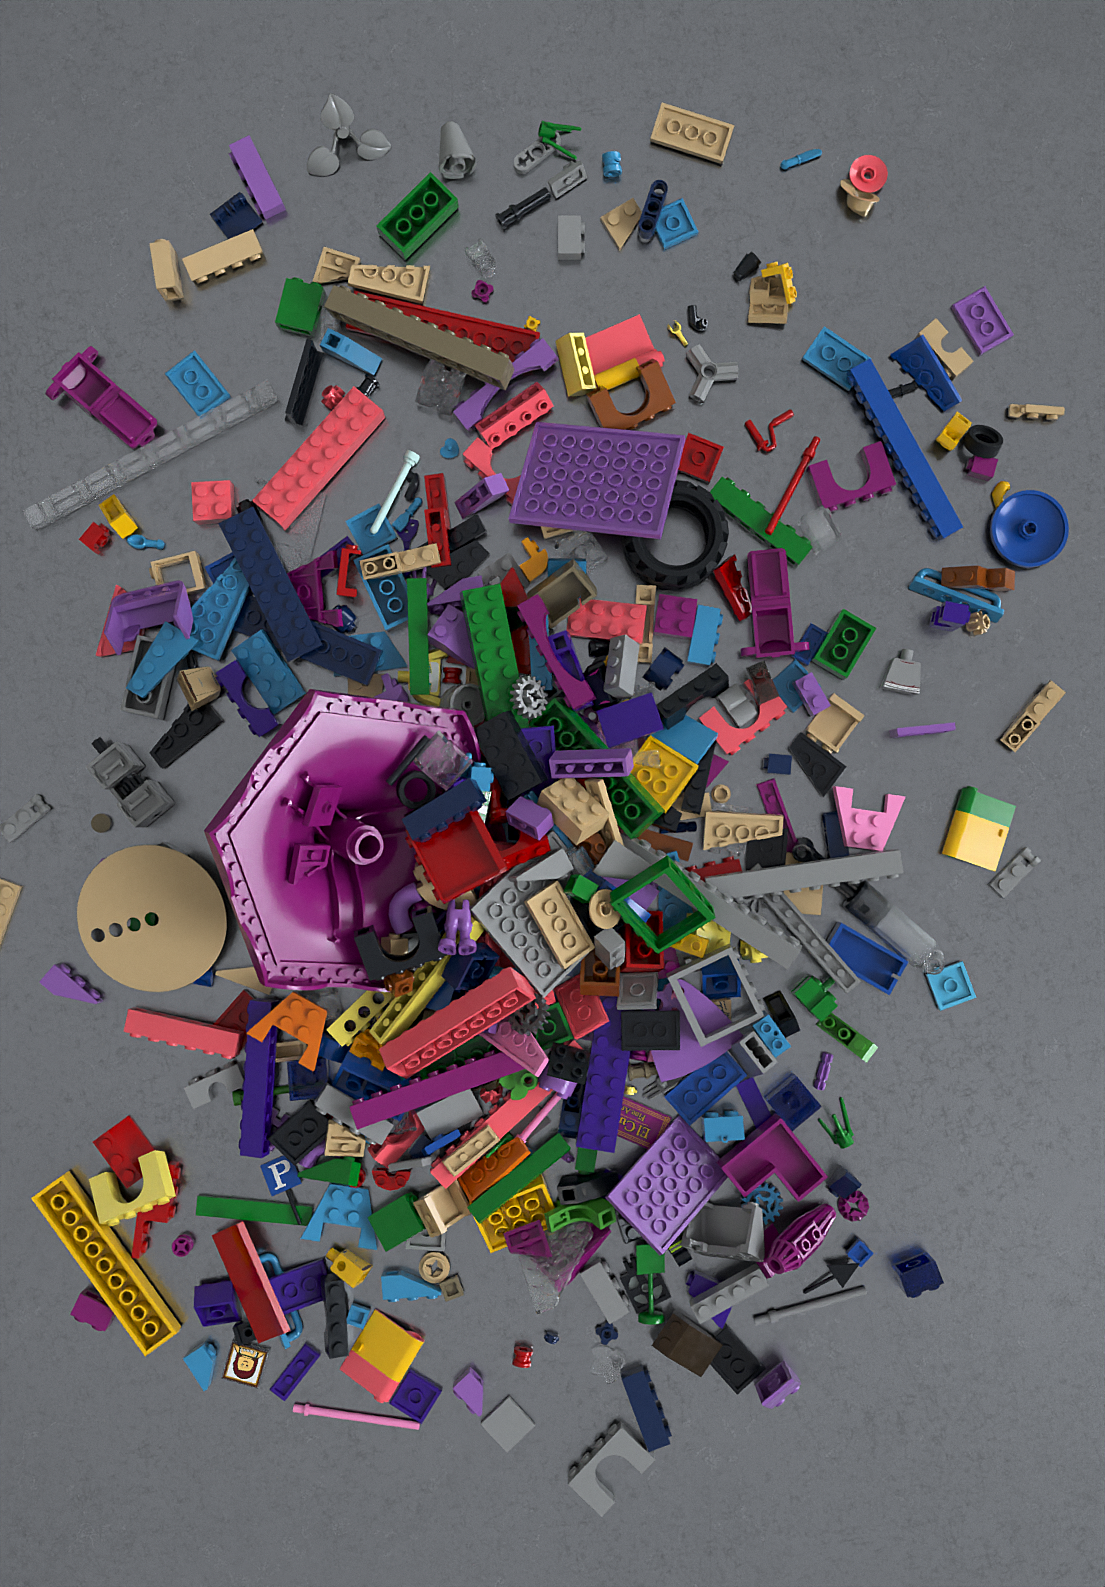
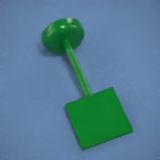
M649 1244L636 1245V1274H648L649 1310L639 1313L638 1322L654 1325L665 1322V1315L660 1311H655L653 1305V1274L665 1273V1254L659 1256Z

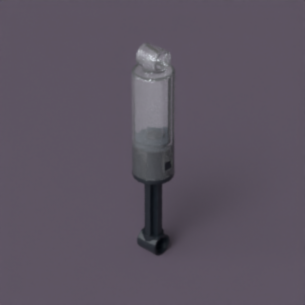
M802 837L795 842L792 851L795 860L808 862L825 859L816 851L813 842L809 838ZM799 847L806 848L807 852L800 851ZM866 880L862 881L858 886L856 884H848L847 881L840 882V886L835 887L847 897L843 907L902 958L909 961L908 963L914 968L924 964L925 970L932 975H937L943 971L945 957L941 951L936 950L938 946L937 941ZM931 960H936V961H938L939 963H938V964H932L930 961H931Z

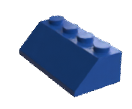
M348 1049L332 1086L355 1100L362 1097L364 1100L372 1098L371 1094L382 1090L384 1094L391 1091L390 1087L398 1084H401L402 1087L409 1085V1080H412V1078L409 1077L402 1081L397 1074L386 1069V1067L381 1071L371 1065L370 1059L366 1057L359 1058L349 1052ZM404 1113L391 1118L401 1121Z

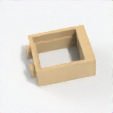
M196 551L150 562L152 567L149 568L152 579H155L156 585L164 584L160 568L190 561L196 587L186 589L188 596L205 592L208 589L200 556Z

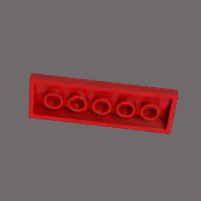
M242 1221L213 1234L212 1238L258 1344L291 1331L244 1222Z

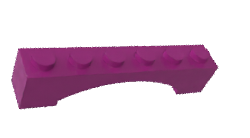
M537 594L517 605L520 610L517 614L522 622L526 621L529 627L526 630L531 639H536L538 643L536 649L540 656H545L547 660L545 665L550 674H555L557 679L554 682L559 690L563 689L566 695L564 700L567 706L577 710L595 700L596 697L588 682L585 680L580 682L575 679L557 660L549 643L546 629V615L550 613L541 596Z

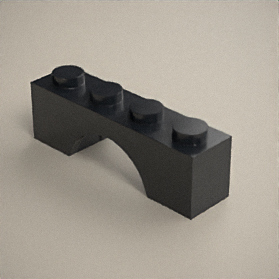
M716 663L656 704L662 724L669 730L684 719L687 711L697 701L708 696L715 698L728 689V675Z
M335 1273L320 1275L321 1295L326 1316V1329L324 1332L325 1352L329 1359L349 1356L344 1281Z

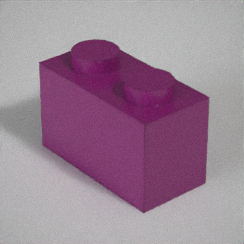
M84 1289L80 1293L70 1314L78 1322H86L97 1331H106L115 1316L103 1297L88 1289Z

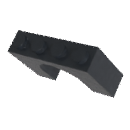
M431 906L412 912V920L419 940L416 947L404 955H394L384 950L379 942L374 925L354 931V939L370 981H379L386 978L387 975L393 973L400 974L408 968H418L426 962L439 961L444 956H447V954L438 950V943L443 938Z

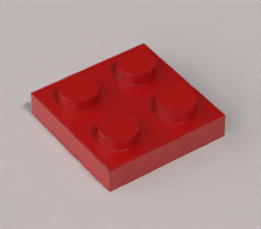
M688 433L678 471L710 483L724 447Z

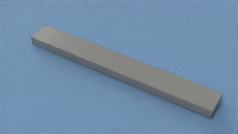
M756 864L751 870L761 869L762 867ZM783 891L782 894L771 896L770 893L763 894V900L845 994L849 993L861 982Z

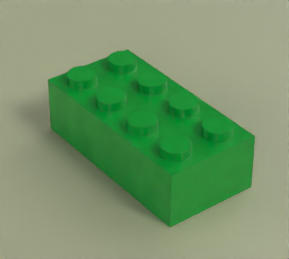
M430 172L376 225L378 234L406 260L459 207L458 199Z

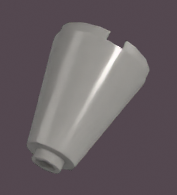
M449 121L441 127L439 172L440 174L443 173V176L448 179L464 178L463 174L469 172V175L472 174L476 169L477 163L460 126L455 122Z

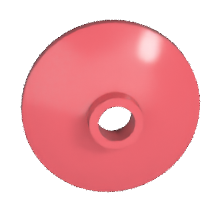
M864 155L857 158L851 165L849 172L853 186L865 193H872L881 189L888 176L885 163L873 155ZM864 175H869L870 179L865 178Z

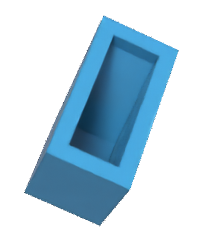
M207 1341L186 1353L183 1358L203 1391L207 1390L211 1384L217 1357L215 1355V1348L213 1345L208 1344Z

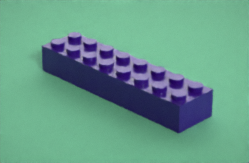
M599 996L609 1022L593 1032L575 1145L580 1148L615 1153L630 1051H621V1011H637V1009L618 1010L617 996Z

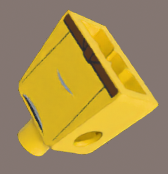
M332 1247L325 1256L333 1262L330 1270L352 1288L362 1283L373 1267L347 1249L338 1252Z

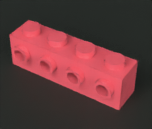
M535 382L474 426L485 444L493 449L501 445L509 437L514 436L525 426L530 425L539 416L546 414L554 406L545 389L538 382Z

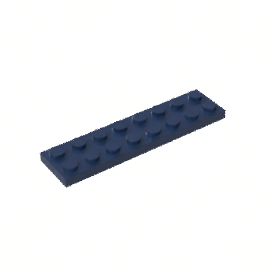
M251 507L218 523L287 662L289 663L323 646L255 508Z
M247 594L232 630L251 637L261 629H264L274 646L281 650L256 598ZM311 621L323 646L299 658L369 686L383 650Z

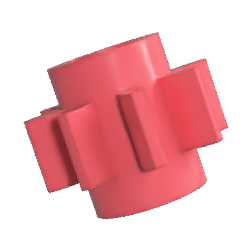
M330 385L323 390L322 396L324 399L321 402L329 409L335 408L344 398L345 392L337 385L334 387Z
M501 1084L486 1092L485 1088H482L480 1090V1097L485 1103L490 1101L493 1105L503 1097V1088Z

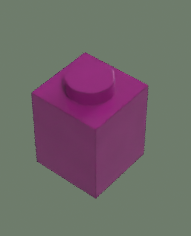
M973 455L966 463V469H968L967 476L990 481L994 477L998 459L981 458Z

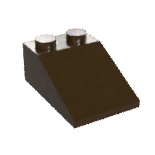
M674 1310L651 1346L667 1358L702 1377L723 1344L677 1310Z

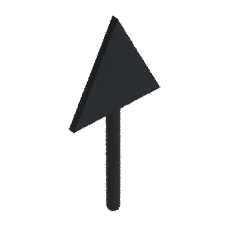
M860 1263L827 1265L833 1275L805 1289L803 1293L806 1294L835 1278L843 1288Z

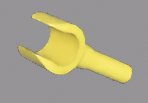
M674 320L676 328L672 329L670 325H667L668 330L676 334L685 347L688 345V342L680 331L681 325Z

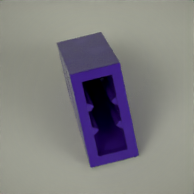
M694 1269L693 1273H689L685 1284L689 1294L694 1298L722 1281ZM732 1307L711 1318L718 1327L723 1329Z

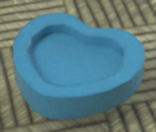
M446 439L445 446L440 449L441 456L451 459L459 455V447L454 439Z

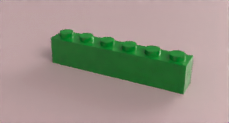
M722 476L710 493L715 500L719 501L724 512L771 549H785L787 561L797 568L813 548L810 545V540L804 536L800 537L795 533L796 530L792 526L784 525L780 521L781 518L772 535L766 534L765 530L774 513L770 514L765 510L766 507L761 502L753 501L747 491L744 489L739 490L735 487L734 481L728 477L725 479Z

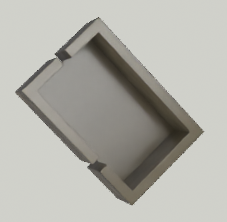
M572 559L528 591L527 600L537 594L541 596L550 613L548 614L549 627L553 628L580 608V599L578 597L581 596L582 605L596 597L597 587L577 562Z

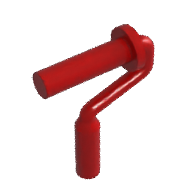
M791 409L774 418L769 423L772 445L766 447L769 444L768 440L764 441L751 420L745 422V426L758 444L757 450L763 449L765 452H769L777 446L773 426H777L794 416Z

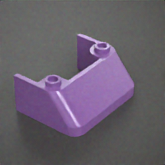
M180 580L122 593L113 598L104 634L117 655H121L124 642H131L137 638L140 629L164 624L165 621L168 623L174 621L175 627L181 629L185 639H190L193 615L184 583Z

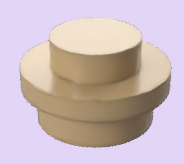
M720 784L712 789L711 796L716 803L722 804L730 799L731 792L727 786Z

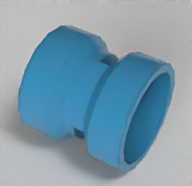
M610 151L602 154V162L604 163L603 175L605 177H617L622 174V167L619 165L621 161V154L619 152Z

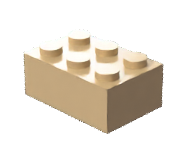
M562 778L541 791L537 805L550 810L553 823L575 845H578L604 828L610 814L574 778Z

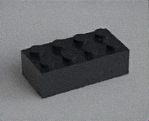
M511 710L504 711L474 728L479 747L508 800L514 799L548 780Z

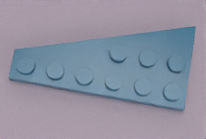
M236 558L233 559L230 566L223 574L219 575L215 583L191 607L193 624L190 636L200 641L192 650L218 661L250 589Z

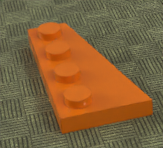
M516 1137L499 1147L489 1158L483 1156L482 1160L471 1165L457 1180L469 1201L473 1203L509 1174L531 1152L524 1141Z

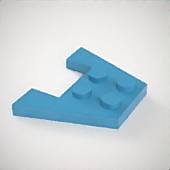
M330 1183L307 1224L301 1239L320 1242L323 1222L361 1228L359 1248L377 1250L375 1232L367 1218L372 1215L368 1188H352L348 1185Z

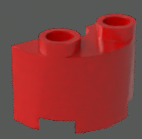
M374 1166L372 1175L378 1187L390 1191L397 1190L405 1186L410 1178L412 1168L389 1172L385 1166Z

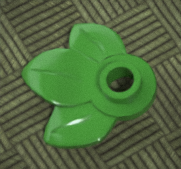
M523 1069L501 1077L499 1083L504 1088L512 1090V1100H520L527 1095L528 1090H532L537 1086L538 1077ZM526 1077L532 1078V1082L530 1084L525 1083L524 1080Z

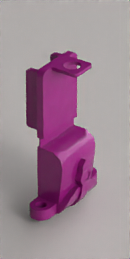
M88 347L82 354L78 352L52 378L53 383L46 390L45 395L51 400H55L63 392L90 416H95L97 420L130 448L134 449L139 445L141 449H144L155 437L153 430L158 424L156 418L92 364L98 356V351L94 347Z
M785 549L750 551L747 555L755 647L741 648V657L776 658L783 655H793L795 652L808 651L809 642L794 643Z

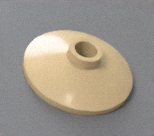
M601 889L595 892L589 902L590 918L601 929L614 927L621 917V914L618 911L615 912L613 906L609 903L611 890Z

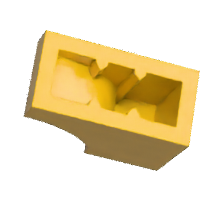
M114 494L99 504L107 521L122 539L131 535L138 528L133 518Z

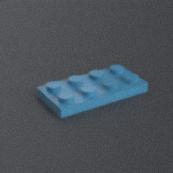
M261 629L231 650L273 714L278 713L306 694L264 629Z

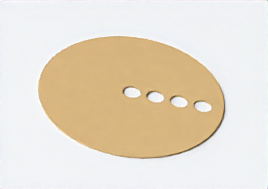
M139 845L111 854L101 861L89 874L78 900V928L88 954L108 976L123 985L137 990L163 992L187 986L210 969L224 945L227 915L219 888L200 864L187 855L171 848L157 845ZM154 912L158 915L159 922L157 925L150 926L146 923L145 916L147 913ZM137 918L141 923L140 929L138 931H131L127 926L128 919ZM112 923H118L122 926L123 932L120 936H113L109 932V926ZM99 928L104 931L105 938L103 941L97 942L92 939L91 932L93 929Z

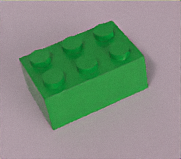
M842 609L836 616L811 661L842 680L848 678L876 628L847 610Z

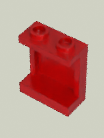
M346 544L345 548L341 547L336 594L356 597L357 589L346 587L349 554H361V550L358 549L357 545Z

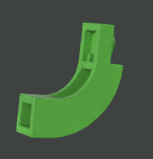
M601 1197L582 1203L561 1205L559 1200L557 1201L556 1208L544 1213L547 1230L551 1233L577 1221L593 1223L600 1230L616 1222L614 1207L609 1201Z

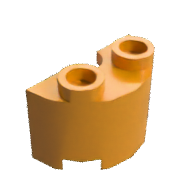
M366 1029L363 1033L356 1036L349 1052L359 1058H369L372 1066L383 1071L385 1064L379 1049L384 1045L379 1044L369 1032L370 1029Z

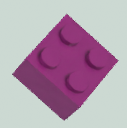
M659 594L653 635L691 640L698 599Z

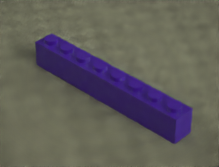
M263 998L250 1000L247 1007L249 1018L246 1025V1033L279 1004V1000ZM274 1025L271 1026L263 1042L247 1034V1042L245 1044L246 1061L243 1066L245 1080L242 1084L244 1096L241 1103V1110L243 1111L240 1121L241 1138L238 1144L241 1156L263 1158L270 1153L268 1136L271 1135L278 1028Z

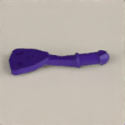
M409 519L408 525L402 532L396 530L398 536L403 541L404 551L409 550L410 542L417 533L419 526L417 520ZM411 571L402 574L405 578H408L411 575Z

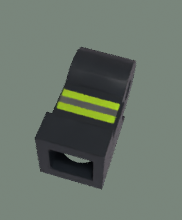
M681 1235L668 1248L679 1267L693 1259L689 1250L681 1246Z

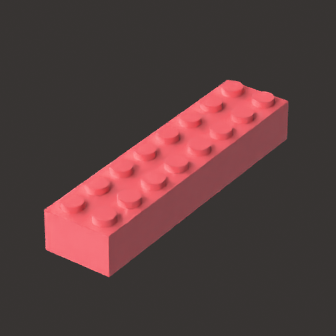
M353 386L252 501L256 507L283 530H286L385 419L383 410Z
M511 967L502 969L496 976L485 980L480 986L469 990L461 998L453 1000L445 1008L437 1010L426 1020L420 1021L415 1027L404 1031L399 1037L388 1041L379 1050L386 1069L407 1079L533 1001L536 997L528 980Z

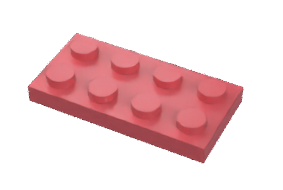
M579 598L580 608L568 616L566 631L570 633L571 637L610 641V638L626 634L637 643L642 644L647 605L592 599L585 605H582L581 598Z

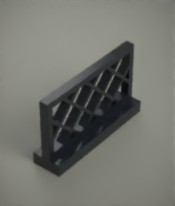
M306 339L285 411V422L301 427L305 425L325 356L323 352L317 351L313 341L310 339Z

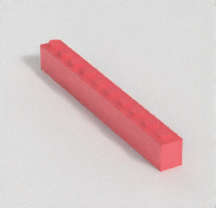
M574 1038L561 1043L584 1050ZM525 1078V1083L530 1084L532 1082V1078ZM538 1082L537 1086L532 1090H528L527 1095L520 1100H512L511 1091H509L502 1098L504 1101L499 1106L495 1104L488 1111L490 1114L487 1117L478 1119L474 1123L475 1128L470 1132L468 1130L459 1137L460 1141L456 1145L451 1144L445 1150L446 1154L441 1159L437 1157L430 1164L432 1166L430 1173L445 1189L448 1188L478 1159L455 1177L442 1163V1160L487 1124L501 1139L547 1097L553 1089L546 1091L539 1087L540 1082Z

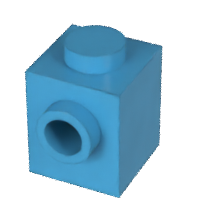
M474 762V766L471 765L467 773V778L476 780L481 791L490 792V783H493L494 773L490 767L486 766V763Z

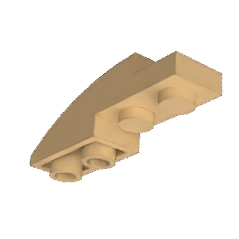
M435 543L361 560L360 566L363 579L368 580L423 569L427 566L440 564L441 560L438 546Z
M1049 680L1016 717L1000 740L1016 752L1066 692Z

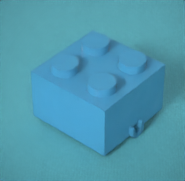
M736 1110L724 1111L725 1115H718L717 1112H705V1116H701L702 1139L705 1142L722 1141L723 1143L731 1140H745L743 1116L738 1114Z

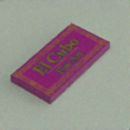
M623 1096L617 1136L648 1149L669 1126L672 1117Z

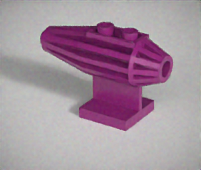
M824 1203L796 1218L780 1235L773 1223L767 1224L763 1228L765 1256L763 1262L756 1263L766 1279L772 1278L775 1273L782 1274L798 1269L821 1246L836 1218V1212L832 1206Z

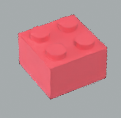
M230 480L191 482L193 521L196 524H218L235 515L234 484Z

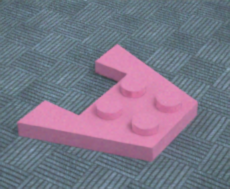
M833 786L844 847L883 851L905 796L885 794L883 813L851 808L853 789Z

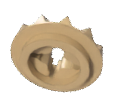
M430 1252L424 1255L419 1263L420 1275L429 1283L442 1282L449 1274L450 1263L446 1256L440 1252ZM437 1260V1266L440 1269H436L432 1275V1268L429 1265H433Z

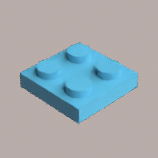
M963 961L925 974L940 1011L976 998Z

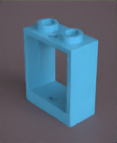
M763 1010L762 1012L765 1017L750 1023V1025L776 1058L789 1049L791 1045L770 1015Z

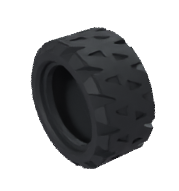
M675 480L669 507H679L688 510L700 520L706 536L703 553L690 563L669 565L657 560L649 552L643 537L622 535L623 552L633 572L641 580L649 582V585L663 590L671 589V591L684 590L691 586H696L713 573V570H715L724 556L729 536L728 521L725 518V512L719 501L715 500L712 494L700 485L695 486L689 481Z

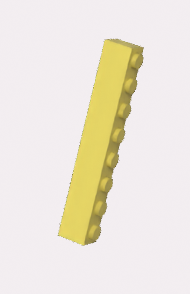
M471 914L473 927L470 939L476 942L485 929ZM459 930L456 933V946L460 941ZM446 932L442 936L443 939L446 938ZM452 955L444 956L439 961L426 962L423 966L417 968L413 973V991L394 998L369 1032L379 1044L385 1045L388 1041L394 1040L404 1031L408 1030L446 981L441 975Z

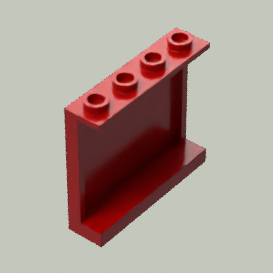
M478 810L465 814L464 819L450 823L446 830L432 834V838L423 843L413 841L408 831L405 830L408 835L405 839L409 847H414L417 853L414 857L418 865L423 864L426 870L423 872L425 879L428 883L432 882L435 888L432 892L436 900H441L444 904L508 871Z

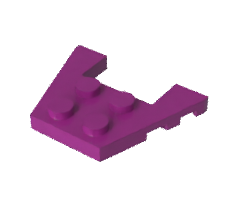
M329 551L322 557H317L312 562L287 573L310 619L331 624L335 627H343L342 609L324 610L321 570L338 568L337 551Z

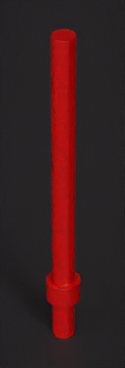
M814 436L809 447L805 448L802 454L803 458L765 530L766 534L772 535L809 461L813 460L816 454L815 450L820 442L819 437Z

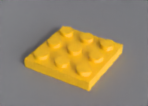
M650 735L633 758L634 767L631 774L660 804L666 814L697 771L698 765Z

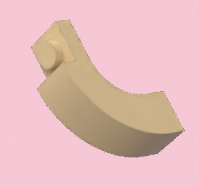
M416 862L413 873L417 881L421 880V882L417 883V891L431 905L447 910L448 903L444 904L441 900H436L432 892L435 889L432 882L428 883L425 879L423 872L426 870L423 864L419 866ZM473 889L455 898L456 909H462L463 899H468L470 906L477 901V895Z

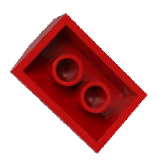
M130 1115L93 1141V1144L126 1189L143 1177L138 1157L155 1150Z

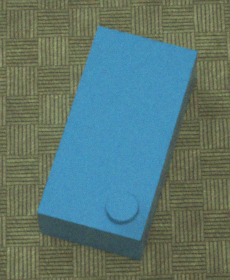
M389 544L353 560L386 631H390L408 622L407 583L402 573L364 580L360 561L393 553Z

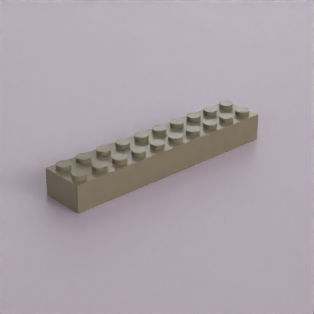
M333 285L324 306L333 318L506 391L515 370L507 354L502 352L494 353L486 345L473 344L474 341L467 337L461 339L456 337L454 332L447 329L444 332L431 322L427 324L420 322L421 319L417 316H406L398 308L393 307L389 309L386 307V304L379 300L373 302L368 300L369 297L362 293L356 295L343 285L340 288Z

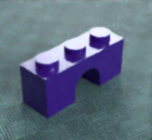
M949 601L943 602L941 607L933 608L930 627L952 632L964 626L970 619L969 605Z

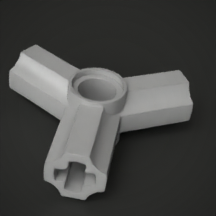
M700 344L694 346L686 353V356L699 374L689 393L692 399L704 403L714 381L738 380L737 362L713 363ZM710 369L714 375L706 376L704 370Z

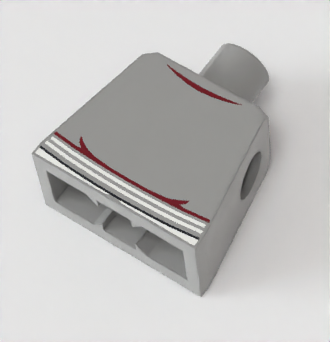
M902 649L900 659L892 658L880 686L881 689L911 695L920 694L921 663L912 661L913 650Z

